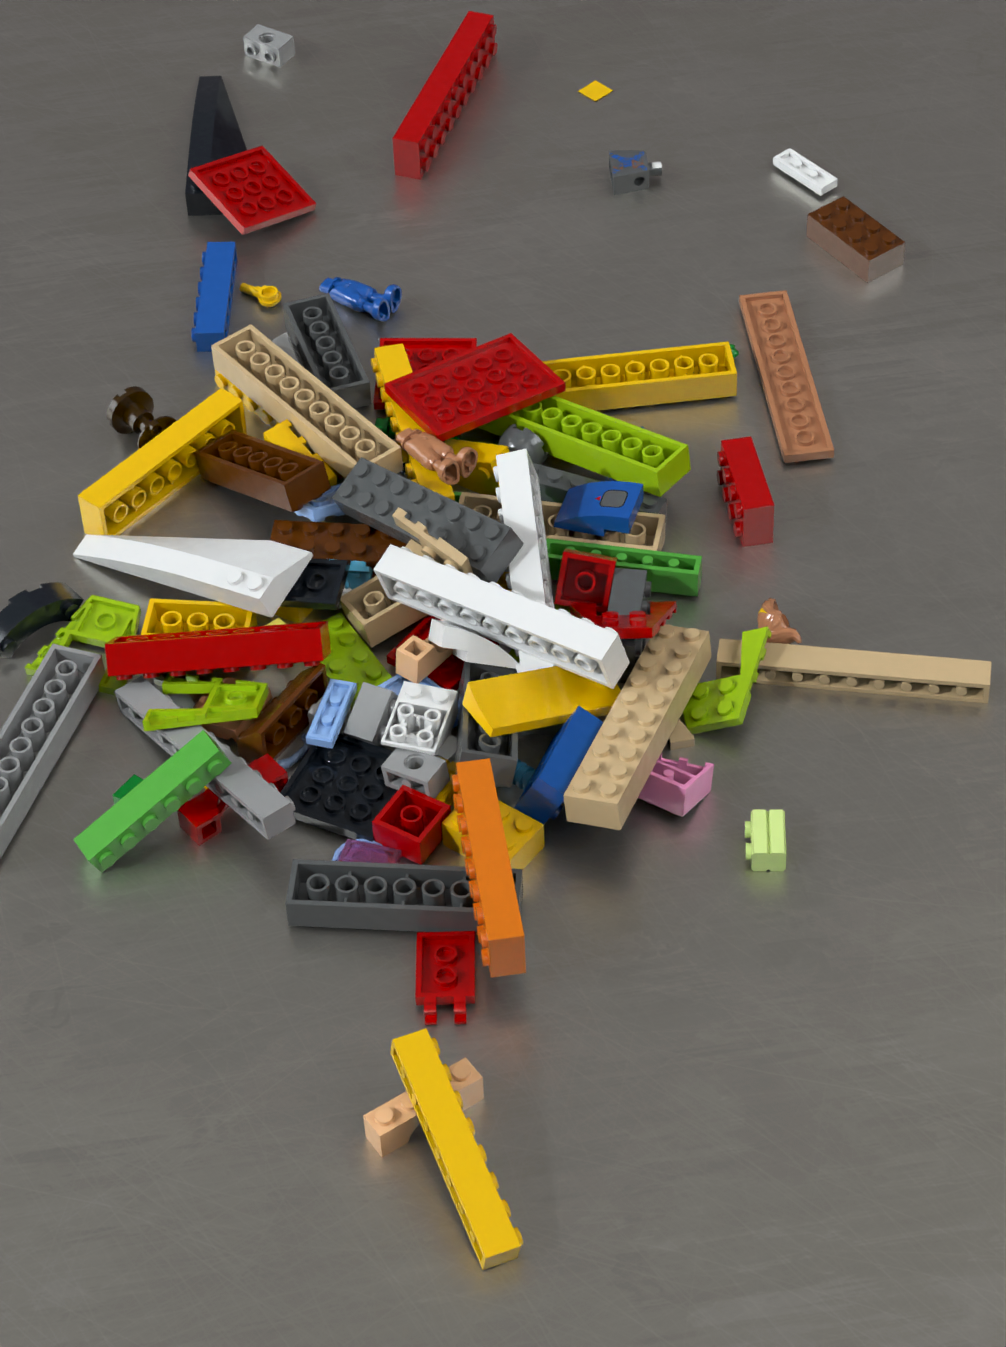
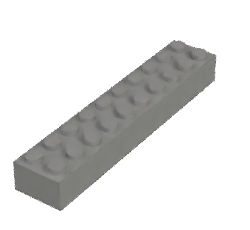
M52 644L0 730V859L99 690L98 685L105 673L101 654Z

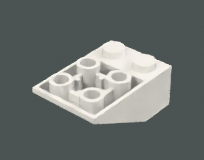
M404 681L382 737L381 745L435 755L451 734L457 718V691Z

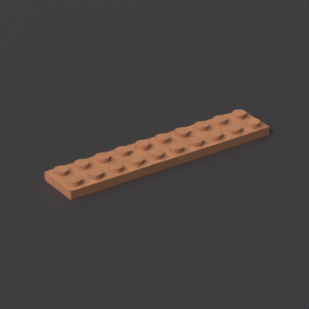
M787 290L739 295L740 308L784 463L834 458L833 444Z

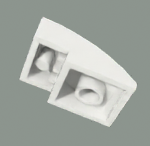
M431 620L428 640L440 647L453 649L452 654L465 662L516 669L518 662L488 639L461 626L446 621Z

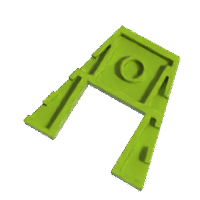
M91 595L71 616L72 621L65 628L61 627L56 632V638L48 646L44 645L37 653L38 657L32 664L28 663L25 666L26 674L31 676L35 674L52 644L69 647L73 640L105 648V644L115 637L137 635L141 617L140 606ZM106 668L98 685L99 692L116 696L115 690L126 685L128 680H117L116 676H108Z
M768 626L742 632L740 675L697 684L683 710L686 727L692 734L743 724L752 696L750 690L752 684L756 683L759 675L757 669L766 653V641L768 638H771V631Z
M168 672L162 683L163 694H209L203 708L149 709L142 721L143 730L153 731L258 718L269 694L268 683L236 680V684L223 683V678L213 677L212 681H201L198 675L187 674L186 679L170 676V672Z

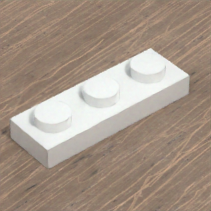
M791 148L773 157L774 166L820 196L837 187L838 179Z

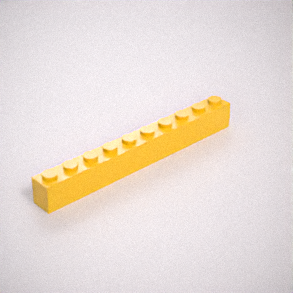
M403 343L374 348L375 358H371V367L376 376L377 387H381L382 402H385L387 417H390L391 430L396 432L395 441L397 434L407 428L412 430L419 429L425 432L384 389L385 383L413 372ZM401 448L402 461L407 463L405 464L407 479L455 501L451 485L442 482L436 471L426 469Z

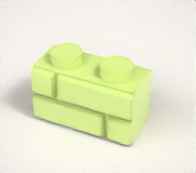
M753 809L750 813V821H745V838H750L751 843H745V859L751 860V870L753 871L786 870L785 811L783 809H770L769 811H766V809Z

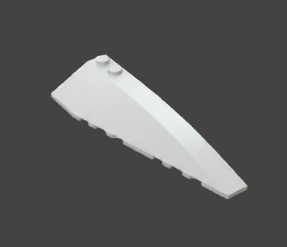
M86 534L73 553L74 557L271 618H273L313 557L312 552L271 540Z

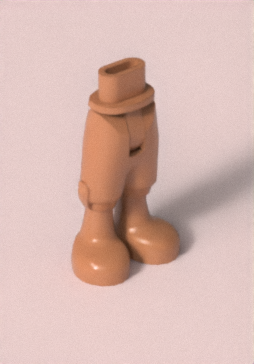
M407 428L396 436V441L401 444V448L426 469L436 471L439 479L448 485L457 484L460 476L468 477L475 469L478 461V453L473 448L464 447L456 455L452 447L419 429L412 430Z

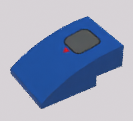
M601 481L570 488L555 519L554 527L603 537L607 530L629 534L643 502V484L623 481Z

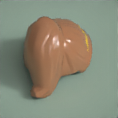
M769 598L765 600L758 612L757 621L758 628L768 626L771 631V638H768L766 642L781 644L802 643L801 635L795 628L790 627L788 619L778 609L776 599Z

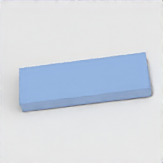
M330 678L306 735V744L333 749L357 691V683Z

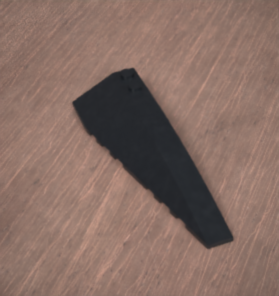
M200 76L194 104L185 189L188 216L224 215L188 176L191 168L247 151L222 76Z

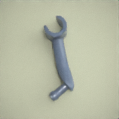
M307 733L302 734L301 739L304 745L289 758L278 761L282 768L287 769L293 766L309 751L312 745L306 744Z

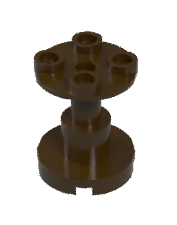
M137 386L124 389L126 393L121 396L117 394L111 400L106 413L110 425L118 433L130 434L135 432L140 434L137 441L138 449L176 422V419L171 416H161L154 420L152 415L154 409L153 399L143 388Z

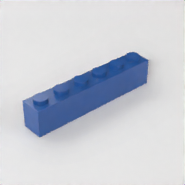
M207 242L206 252H202L203 266L200 267V279L202 282H198V295L200 297H196V311L198 312H194V326L196 328L191 330L192 342H196L197 352H212L211 345L228 337L238 262L236 242Z

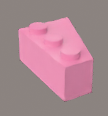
M661 753L638 798L670 811L672 814L683 817L711 791L714 764L705 762V766L689 764L688 758L679 757V761L662 758Z

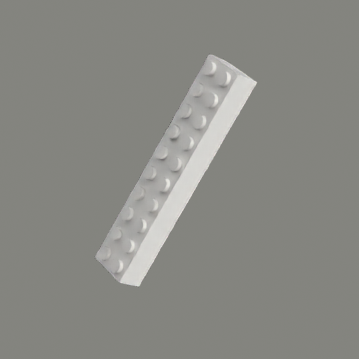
M527 449L496 455L497 466L493 467L496 482H499L500 486L496 488L498 502L502 503V508L498 509L499 519L502 524L511 527L524 543L508 566L510 573L506 574L507 586L512 591L515 590L522 593L528 599L533 601L536 599L541 600L549 607L555 609L538 475ZM515 650L516 656L520 658V662L516 664L517 673L555 666Z
M390 544L373 569L389 599L446 622L461 626L478 635L614 689L630 663L619 634L614 629L599 627L591 620L574 617L564 609L556 610L541 600L536 599L533 601L518 591L513 590L511 592L505 590L499 584L480 580L479 577L472 573H462L450 564H439L427 555L419 556L406 547L402 546L399 548Z

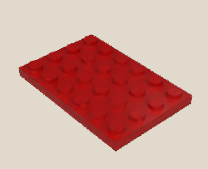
M510 333L384 384V389L426 433L433 435L443 442L566 391V383Z

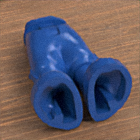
M335 277L334 279L326 278L319 287V291L329 293L332 300L357 312H367L375 320L381 322L387 321L390 313L397 311L402 297L401 287L395 284L389 285L384 294H380L371 286L355 280L341 279L340 277Z

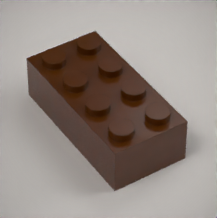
M843 196L807 215V237L865 282L869 283L904 265L905 241Z

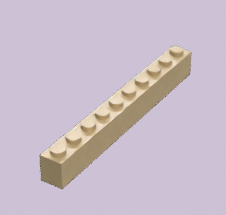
M720 638L716 660V679L740 675L742 640ZM766 642V653L764 659L759 663L757 669L759 675L756 683H754L988 704L992 661Z

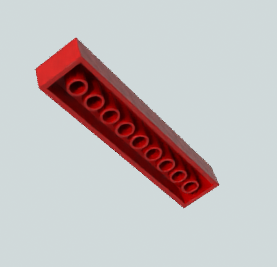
M468 11L392 138L395 175L421 180L424 173L428 172L431 161L437 157L438 149L445 143L446 135L452 131L453 123L456 119H459L463 106L467 105L470 94L474 93L478 81H481L485 68L489 67L492 56H495L497 53L498 45L495 43L497 26L494 24V15Z

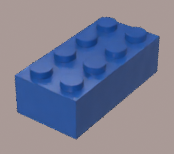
M578 706L554 735L514 808L542 824H545L549 818L554 820L563 807L561 804L565 805L563 795L600 730L603 721Z

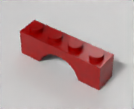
M268 753L253 760L248 765L252 770L259 771L265 781L273 783L279 792L288 782L287 771ZM207 788L203 793L185 802L177 810L179 825L200 846L222 832L220 819L229 806Z

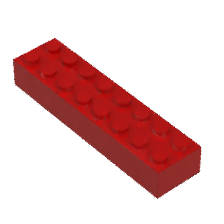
M328 621L119 636L105 644L108 676H116L117 680L132 679L133 675L143 674V678H155L164 672H170V676H182L191 670H196L197 674L213 673V670L217 668H223V672L240 671V668L244 666H250V670H263L267 668V665L277 664V668L293 667L294 663L304 662V666H317L331 653Z

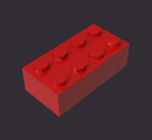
M752 437L721 440V451L717 452V460L720 470H717V481L719 486L723 485L724 503L728 502L729 504L728 515L730 520H734L733 529L735 537L740 538L742 547L773 543L775 505Z

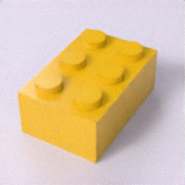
M498 800L511 869L523 870L545 847L544 824ZM454 809L441 823L443 845L465 857L461 846V837L465 835H461L457 824V815H461V813H457Z

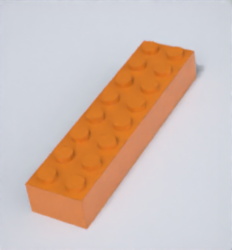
M490 758L457 762V774L452 775L453 791L458 793L453 794L455 811L461 813V815H457V824L461 835H465L461 837V846L465 857H469L465 859V869L469 879H473L469 881L470 897L473 898L474 902H477L473 903V913L475 921L480 925L477 926L479 944L481 943L482 948H484L481 949L483 967L489 966L491 978L526 973L525 937Z

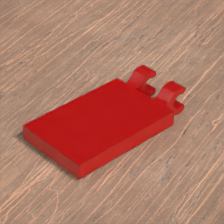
M475 931L417 932L415 999L416 1005H424L425 1025H437V1005L454 1004L455 1024H467L466 1004H475Z

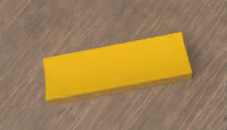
M558 666L468 682L462 705L490 737L563 724L578 706L595 717L608 715L621 690L617 684L612 689Z

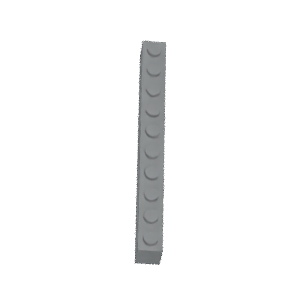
M140 676L115 690L120 712L171 756L204 730L232 762L220 775L210 781L206 787L267 840L296 824L293 801L288 796L284 797L273 783L265 781L259 771L252 770L242 757L238 758L232 753L227 744L223 745L219 742L214 733L206 731L202 725L144 731L142 721L149 709H184L174 704L169 695L161 693L156 684L150 683L143 676Z

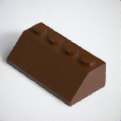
M320 663L317 666L303 670L294 680L288 682L286 688L278 697H274L270 705L238 736L239 757L251 763L253 760L268 753L275 761L309 725L308 711L324 695L328 685L326 665Z

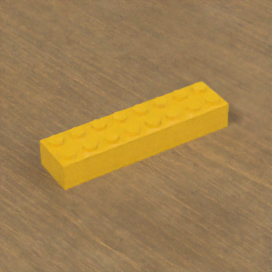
M729 341L542 361L566 383V391L554 396L595 411L737 396V371Z
M220 388L87 489H84L78 495L84 533L90 535H121L198 476L200 472L193 452L231 430L247 434L243 400Z

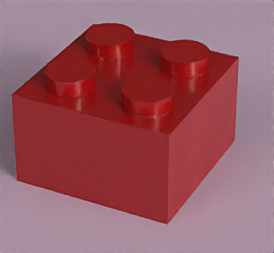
M565 548L554 604L570 607L569 604L596 603L597 612H607L617 557Z
M402 785L372 821L374 841L382 844L385 849L422 865L443 840L441 823L451 813V806Z

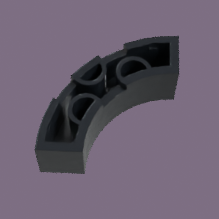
M59 582L40 584L38 589L30 592L24 590L8 600L9 605L0 612V656L11 658L18 647L30 635L46 625L60 621L71 622V616L79 609L84 599L66 583Z

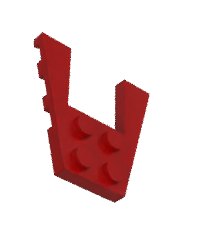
M676 601L650 602V614H646L645 611H631L629 615H618V612L607 611L603 612L602 616H597L596 603L569 604L571 615L579 619L587 618L602 628L610 627L619 634L620 639L653 638L660 631V626L666 624V619H671L673 613L677 612Z

